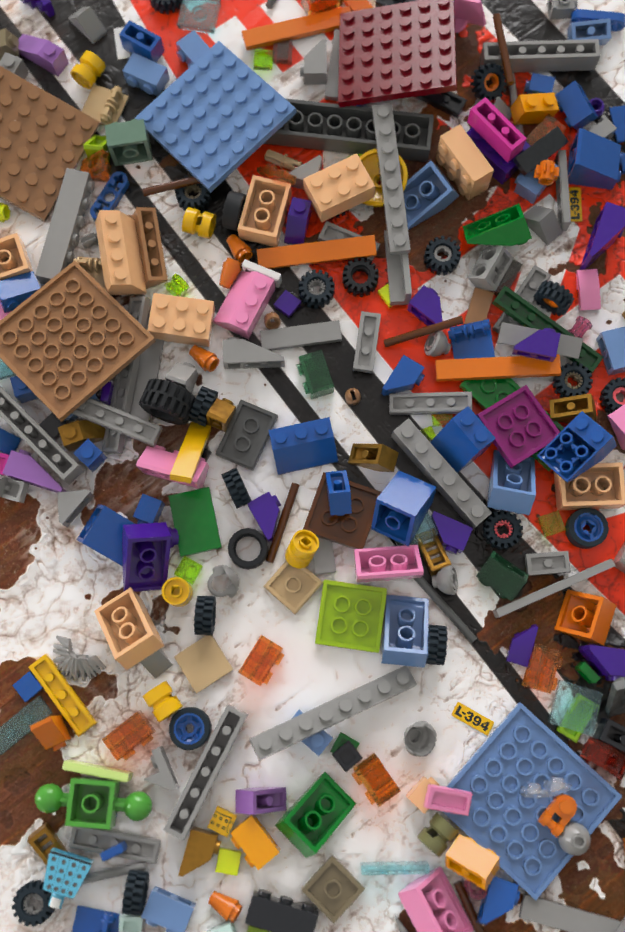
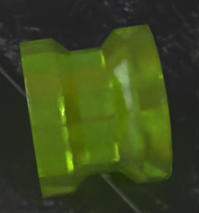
M175 273L172 276V280L166 282L164 287L171 295L181 296V293L186 291L189 285L181 276Z

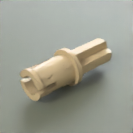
M270 149L265 153L264 159L280 166V169L285 168L292 171L297 168L295 166L303 165V162L288 157V154L283 155Z

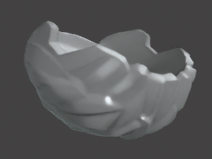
M415 722L404 732L403 740L407 752L413 756H427L436 745L437 734L428 722Z

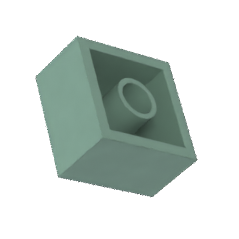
M132 119L127 122H113L104 125L107 147L115 166L153 160L150 138L144 119Z

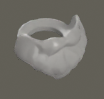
M227 565L214 567L212 569L213 574L207 581L209 592L216 597L227 595L233 598L239 590L238 575ZM226 573L232 584L223 592L215 591L212 587L213 579Z

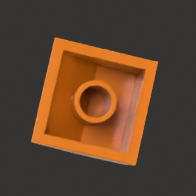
M567 589L554 630L586 642L604 646L617 605L605 597Z

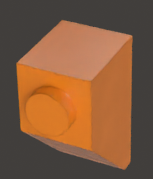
M62 715L49 716L29 726L45 750L53 748L54 751H57L67 746L66 741L71 739Z

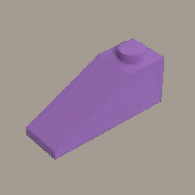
M22 34L18 39L19 54L57 77L69 64L64 49L49 40Z
M21 449L19 452L11 450L2 474L8 478L27 482L30 485L52 492H67L31 457L30 452Z

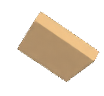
M285 561L263 587L296 615L323 582L306 567L298 569Z
M206 635L174 656L196 694L234 670L211 635Z

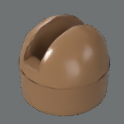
M275 312L268 313L264 317L265 326L269 330L277 329L281 325L280 317Z
M350 388L346 391L345 401L347 404L356 405L360 402L361 393L359 390ZM350 392H354L356 400L352 399Z

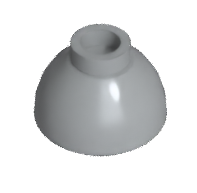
M442 331L431 333L424 346L425 354L431 357L442 354L446 355L451 349V344L448 343V339Z
M448 565L440 569L436 575H433V587L438 588L445 594L455 595L458 589L455 568L452 565Z
M570 822L559 835V844L566 853L578 856L584 854L589 849L591 837L588 830L582 824Z

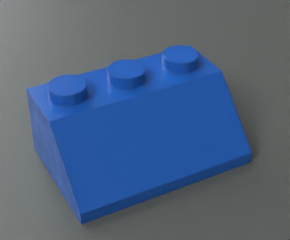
M330 417L268 430L278 475L338 462Z

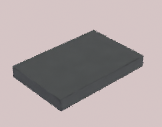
M240 400L216 451V456L254 471L269 438L268 430L273 429L278 415Z

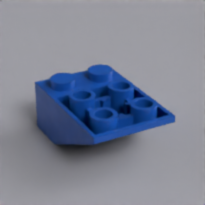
M581 411L537 457L568 483L602 461L617 445L614 437Z

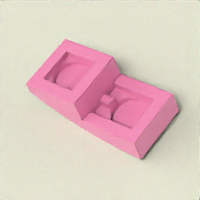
M597 269L576 270L579 310L601 309Z

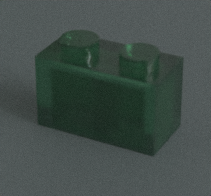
M322 349L298 356L299 364H296L299 376L303 375L305 382L302 385L305 394H309L312 400L334 393V384Z
M492 551L476 575L483 585L492 587L500 597L510 601L522 589L529 576L495 551Z

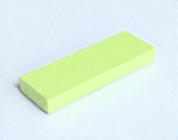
M71 759L65 760L62 767L66 771L125 783L132 779L133 774L130 771Z

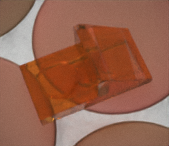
M102 149L83 159L80 171L89 172L93 181L108 182L111 165L107 161L109 152Z

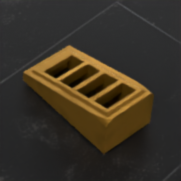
M434 529L415 536L431 577L436 575L443 567L451 565ZM430 538H433L434 540L429 543L423 544V541L428 540ZM434 546L437 547L436 549H433V550L428 551V552H427V550H426V549H429V548L434 547ZM437 554L440 555L437 558H434L432 560L430 559V557L435 556Z
M47 822L30 834L27 840L46 866L48 854L53 847L67 851ZM45 833L47 836L39 842L37 839ZM51 841L52 844L44 850L43 846Z

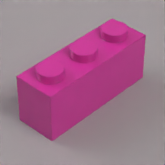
M486 97L470 109L467 123L507 163L523 150L527 138Z

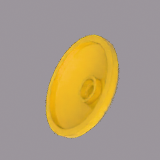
M372 149L359 157L375 185L374 198L363 202V204L371 207H382L384 203L382 187L378 185L381 179L377 149ZM399 156L404 192L408 181V171L404 160Z

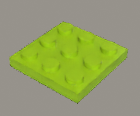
M324 580L315 644L379 653L387 588Z

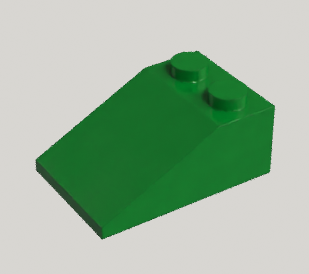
M520 204L463 226L467 244L514 246L523 245L529 239H532Z
M323 772L286 811L275 826L305 858H308L319 851L356 803L326 772Z

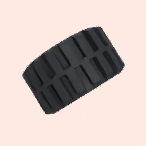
M150 379L139 401V405L147 413L162 421L176 425H186L196 397L187 389L173 382L163 379Z

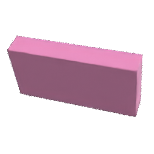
M428 784L424 807L468 816L473 793Z

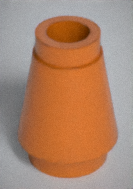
M236 234L230 235L226 242L235 260L243 263L244 259L249 261L253 255L251 247L237 237Z
M227 258L226 262H223L219 282L221 287L230 289L242 270L240 268L242 264L239 261Z
M194 345L189 351V355L192 356L204 371L212 372L217 368L219 359L216 354L197 345Z
M216 891L212 893L208 900V904L227 922L231 921L234 923L243 908L239 904V900Z

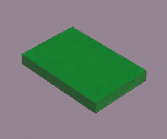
M209 487L168 496L174 527L179 534L178 547L180 557L222 548Z

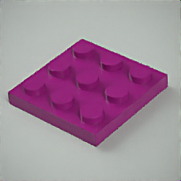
M527 385L476 415L496 438L493 444L510 468L545 448L560 433Z

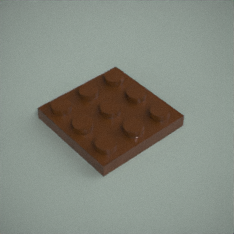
M323 472L303 530H309L317 537L352 549H363L372 525L376 499L381 494V491L349 481L352 513L343 516L330 515L326 473Z

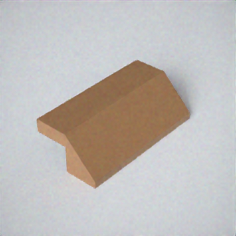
M136 207L134 214L127 216L135 220L146 289L167 282L168 279L156 208Z

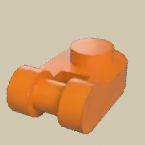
M558 795L539 817L538 822L543 826L546 825L551 830L550 833L558 837L577 811L576 801L569 795ZM554 813L560 817L557 822L552 819Z

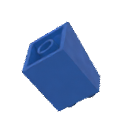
M579 128L569 150L568 184L612 190L621 178V171H619V165H621L623 153H620L621 145L588 130Z
M467 406L454 416L430 443L458 474L486 452L496 438Z
M398 471L376 499L371 530L409 546L433 503L436 486Z
M98 504L76 540L123 566V525L135 523L110 508Z

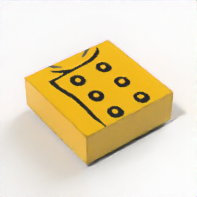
M217 806L207 828L228 837L238 815Z

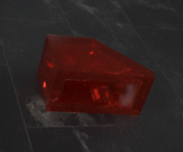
M589 736L587 742L582 747L580 756L621 781L625 774V756L613 747Z

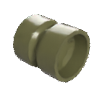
M436 812L429 821L430 826L424 827L417 838L440 857L447 849L446 843L448 841L452 842L459 831Z

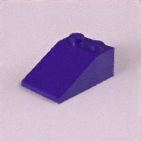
M606 202L595 221L579 270H586L613 245L617 238H621L625 229V207Z
M166 522L123 525L122 560L124 591L130 587L135 592L160 590L167 581L172 536Z

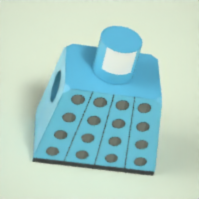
M55 847L50 850L43 890L52 893L48 906L61 909L65 897L75 898L94 859Z

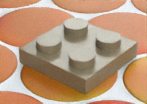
M332 854L301 890L334 924L365 890V887Z

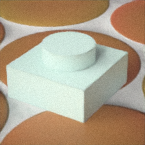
M120 914L119 932H142L143 918L141 916Z

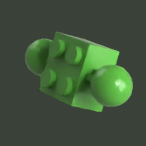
M76 776L71 778L69 793H64L58 785L49 783L41 786L35 795V804L41 812L53 813L61 806L67 807L65 826L110 830L115 827L117 811L125 812L126 816L133 821L146 819L152 811V800L147 793L135 791L129 794L127 798L119 797L120 781L105 778Z

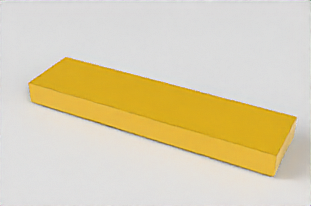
M191 422L171 470L170 480L191 484L210 435L211 425L202 426Z
M44 654L29 666L31 672L78 737L97 724V721L63 674L60 673L61 671L57 669L56 664L48 654Z

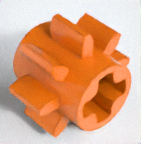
M543 160L540 162V165H536L534 178H538V183L541 185H551L553 181H557L560 167H555V162L552 160Z

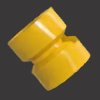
M86 50L79 59L80 64L76 63L70 75L79 85L86 89H91L97 81L96 77L103 73L106 66L99 56Z
M188 207L182 221V232L193 235L198 233V236L210 239L216 225V214L206 211L201 213L198 209Z
M309 530L297 531L285 551V559L288 564L298 569L307 567L319 548L318 537Z
M172 577L163 584L162 596L169 604L175 607H184L192 600L193 588L184 579Z
M167 681L160 683L143 695V699L148 707L154 708L152 713L159 723L183 707L177 696L171 695L173 690Z

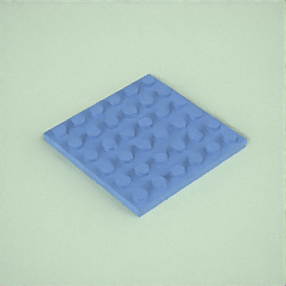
M218 41L140 112L135 119H144L147 132L204 187L212 192L290 120L297 111L291 103L224 44Z
M519 702L446 786L473 793L468 816L448 812L443 813L466 835L475 840L478 845L494 851L500 857L499 866L534 900H537L573 856L561 848L559 836L555 837L550 833L551 830L546 825L543 826L538 822L539 817L554 798L560 794L571 796L576 801L577 811L568 823L577 822L582 824L591 835L621 799L622 795ZM556 813L552 816L555 822L560 818Z

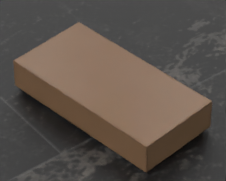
M474 288L464 324L487 319L494 295L493 292Z

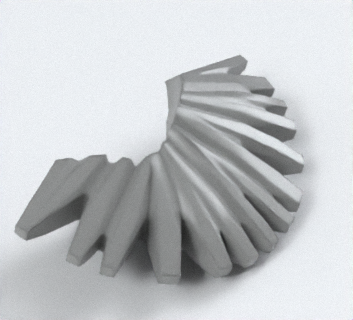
M56 636V639L61 644L53 645L56 648L53 649V653L61 655V657L55 658L54 662L63 661L57 669L62 668L60 673L63 674L65 672L64 677H67L69 674V679L74 677V681H77L80 673L82 680L85 681L86 673L92 679L93 676L97 677V673H102L100 667L106 668L96 655L75 654L72 651L73 645L70 638Z

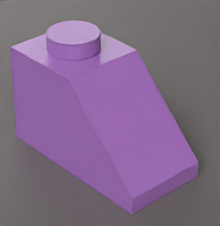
M260 787L235 790V813L256 815L286 810V787Z

